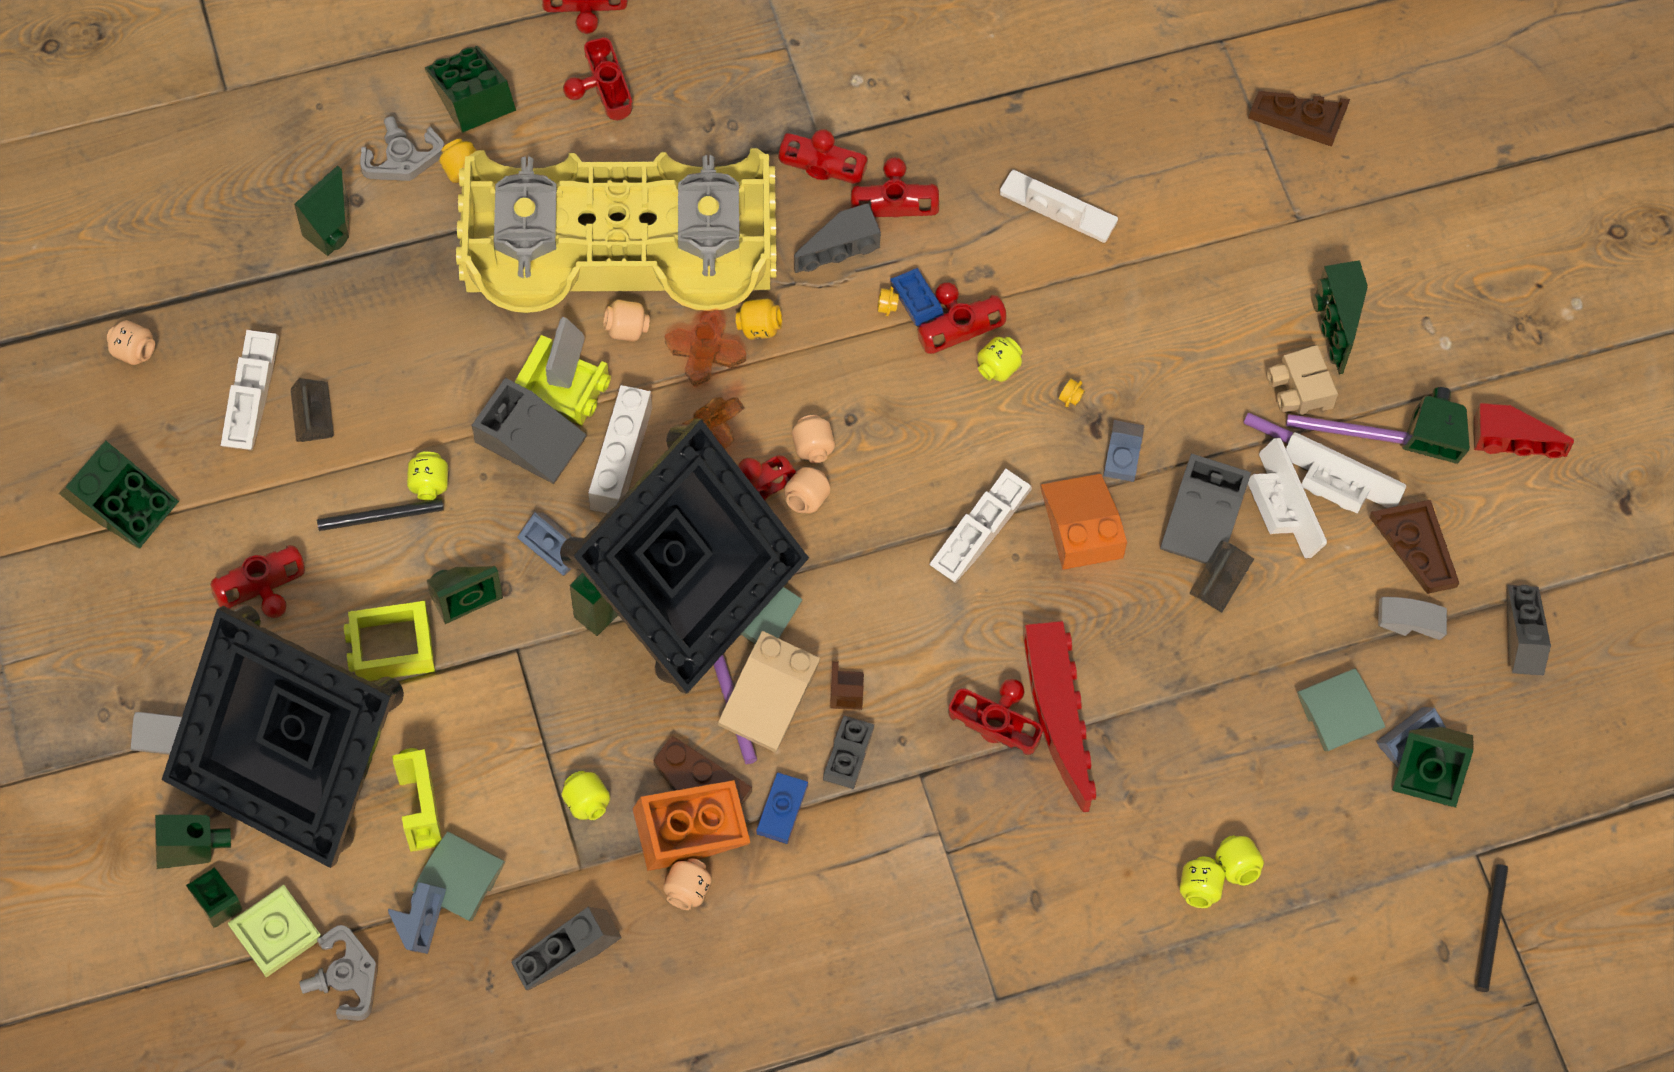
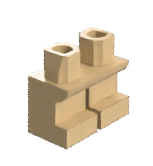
M1318 345L1283 356L1280 364L1268 368L1267 379L1270 386L1276 387L1285 384L1287 391L1279 392L1277 395V403L1281 412L1296 410L1298 416H1302L1308 410L1321 408V411L1334 408L1338 392L1329 371H1326L1327 366Z

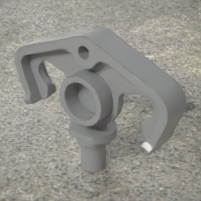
M387 117L384 119L387 130L384 139L389 144L386 149L387 161L377 167L372 166L370 162L374 156L371 150H367L366 147L362 146L360 165L363 176L368 179L410 181L439 160L444 142L429 127L426 129L427 132L424 134L425 142L432 144L433 149L428 152H418L413 143L406 138V132L398 128L395 118Z
M336 926L322 937H319L317 942L322 949L327 950L332 949L335 942L342 940L346 943L345 956L334 961L328 967L327 973H324L323 968L318 969L319 973H316L315 977L299 981L301 991L304 994L319 989V991H324L326 994L329 993L328 986L338 991L354 990L360 998V1004L357 1007H350L348 1004L341 1005L336 1009V1016L339 1020H364L372 1011L377 966L374 959L347 926Z

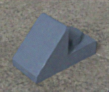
M1114 420L1104 470L1105 477L1134 482L1144 425Z
M418 882L417 890L411 898L412 907L410 914L388 909V913L405 949L428 954L444 899L445 888Z

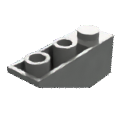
M869 203L840 211L794 254L795 273L813 271L821 265L831 262L839 263L848 257L858 254H869L875 249L880 248L881 231Z
M1507 585L1508 655L1511 671L1514 674L1544 676L1551 643L1539 587Z
M588 906L511 961L525 990H530L597 956L622 937L607 910Z

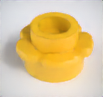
M890 287V289L881 288L877 312L886 313V316H889L890 311L896 312L899 294L893 293V287Z
M1070 379L1058 399L1065 403V407H1069L1070 404L1076 406L1082 398L1085 390L1080 388L1083 384L1081 380L1078 383Z

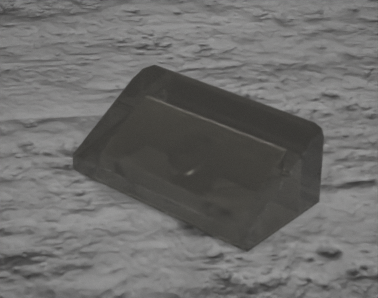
M299 378L291 387L296 441L306 442L332 438L334 432L328 382Z
M1221 540L1192 587L1190 595L1222 613L1254 561V558L1231 543Z

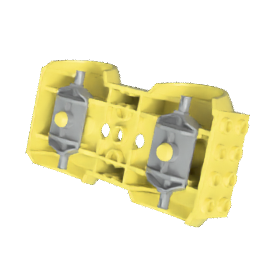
M750 148L748 157L741 162L715 167V157L709 155V165L707 155L702 157V167H695L676 162L668 156L667 152H661L654 162H582L575 153H569L568 158L564 162L545 168H533L534 159L529 156L527 166L525 156L521 158V168H514L498 164L490 160L484 150H477L470 156H465V168L459 169V185L462 187V194L458 195V210L461 213V220L457 221V236L460 239V247H456L459 280L465 281L467 292H482L489 301L498 307L524 313L543 311L561 302L570 291H666L672 299L683 306L695 310L716 311L738 305L753 290H770V278H776L775 166H769V154L763 153L758 148ZM592 213L595 215L596 221L593 224H586L584 226L578 221L581 214ZM613 213H623L626 216L621 221H613L609 218ZM643 213H654L657 220L654 224L648 225V223H641L639 217Z

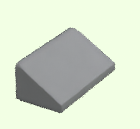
M562 317L559 321L546 365V376L549 385L570 388L585 337L565 317Z
M135 712L131 750L170 755L182 717Z

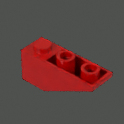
M1480 403L1474 416V450L1484 451L1488 454L1500 452L1515 453L1518 456L1533 454L1546 455L1548 458L1555 459L1567 457L1574 443V438L1511 405Z

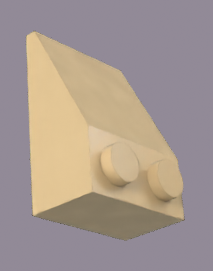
M762 631L717 725L776 753L816 674L821 658Z

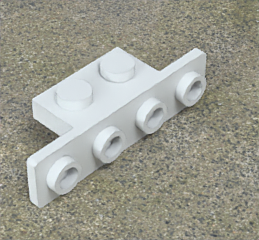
M1015 170L1010 172L1000 189L1001 196L1103 243L1108 240L1118 222L1116 216Z
M1296 432L1292 434L1286 447L1291 462L1308 470L1302 482L1303 488L1316 496H1322L1338 504L1341 508L1351 510L1357 514L1366 498L1386 508L1398 506L1406 489V484Z
M1274 438L1259 453L1267 474H1253L1249 479L1248 486L1269 533H1294L1304 558H1312L1327 544V540L1281 438Z

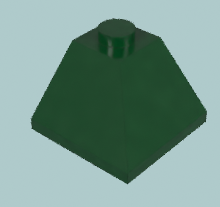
M337 165L294 204L302 236L326 256H329L334 250L342 248L349 238V198L342 169Z
M496 566L454 567L450 570L438 571L430 579L426 580L429 594L445 624L503 598Z
M1444 727L1409 730L1392 791L1456 808L1474 750L1473 735Z

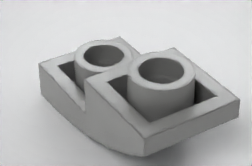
M1381 597L1379 599L1378 626L1404 636L1413 630L1441 640L1447 635V608L1415 599Z

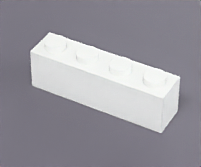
M620 386L589 489L590 510L608 513L628 492L652 411L651 391Z

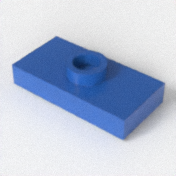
M918 268L890 279L891 286L894 288L895 293L899 294V299L915 326L943 315V308Z
M777 772L756 831L757 835L788 844L808 788L807 781Z

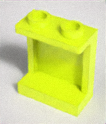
M541 335L516 378L515 383L532 391L567 420L582 426L587 416L592 417L600 392L604 393L610 384L611 376L608 372V363L601 361L597 367L579 359L570 388L549 385L546 376V365L553 342L552 339Z
M409 748L402 750L399 754L392 756L399 785L417 782L422 812L402 816L403 828L410 852L437 847L442 840L432 776L425 749Z

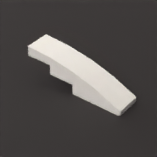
M246 330L242 358H238L235 382L230 387L221 440L222 447L253 450L272 376L279 339L277 334Z
M1005 469L989 492L986 491L970 514H966L929 565L956 583L1011 518L1032 490L1031 485Z

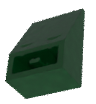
M478 46L464 48L454 56L438 59L432 65L424 67L453 122L462 133L516 111L507 80Z
M1360 260L1324 266L1321 278L1317 281V292L1313 294L1314 309L1316 312H1320L1322 318V335L1324 338H1328L1330 344L1329 358L1332 364H1336L1339 375L1344 373L1368 288Z
M106 440L94 451L58 493L84 515L138 549L142 547L179 502Z

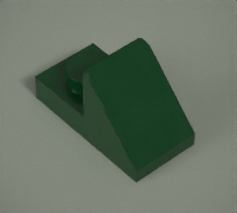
M215 867L186 885L213 928L218 927L242 911L238 897Z

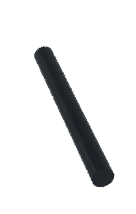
M441 498L317 519L319 531L444 511Z
M1502 864L1495 865L1475 988L1480 992H1489L1508 874V867Z

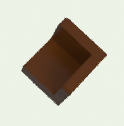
M832 661L830 708L862 710L864 673L838 671L839 661Z

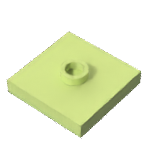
M284 885L228 922L230 929L266 978L316 944L317 939L321 937L318 930Z

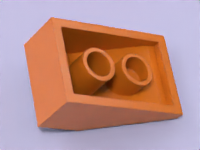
M1102 474L1041 484L1040 488L1062 570L1124 558L1127 545L1126 536L1119 512Z
M735 780L642 796L632 808L647 871L672 867L678 861H687L689 858L698 860L750 844Z

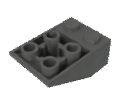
M507 378L502 381L472 424L475 443L552 484L557 481L587 437L583 431L532 391Z
M1191 453L1160 549L1221 568L1251 472Z

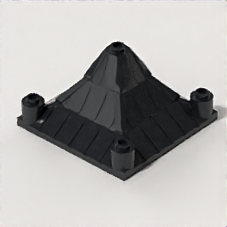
M694 419L689 425L678 424L673 426L666 438L668 450L654 463L650 470L636 482L635 486L621 498L617 505L606 514L585 538L576 536L568 538L561 546L560 551L563 564L568 568L581 570L656 660L655 673L657 677L663 682L674 684L681 693L685 694L689 693L809 559L805 551L702 419Z
M238 605L233 609L222 606L216 610L162 776V781L331 868L337 864L340 853L353 843L354 833L349 823L388 712L402 703L404 697L403 688L397 680L391 677H382L372 683L313 652L305 650V648L280 637L266 628L260 627V616L249 605Z

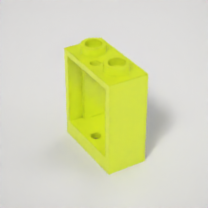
M425 601L348 612L349 624H344L346 643L352 644V653H347L350 672H355L357 676L368 681L378 680L382 677L395 678L435 672L429 618ZM414 620L418 647L417 654L363 661L359 628Z

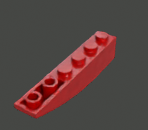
M1063 621L1025 625L1023 642L1031 694L1038 721L1043 728V736L1064 783L1081 811L1089 812L1092 800H1096V787L1094 780L1089 781L1087 770H1091V756L1089 750H1084L1082 741L1086 740V725L1084 720L1079 721L1078 710L1082 709L1080 691H1074L1073 681L1077 680L1075 661L1069 660L1068 651H1072L1070 632H1065Z

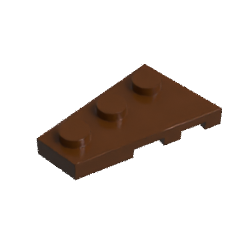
M1259 91L1248 119L1332 147L1350 99L1340 98L1339 102L1324 101V97L1313 96L1312 100L1298 99L1294 94Z
M1431 500L1386 508L1370 513L1369 518L1427 594L1458 587L1459 580Z
M671 736L653 760L656 769L674 791L735 780L741 806L752 793L750 785L674 736Z

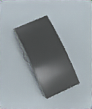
M843 716L824 772V781L851 789L855 788L875 724Z

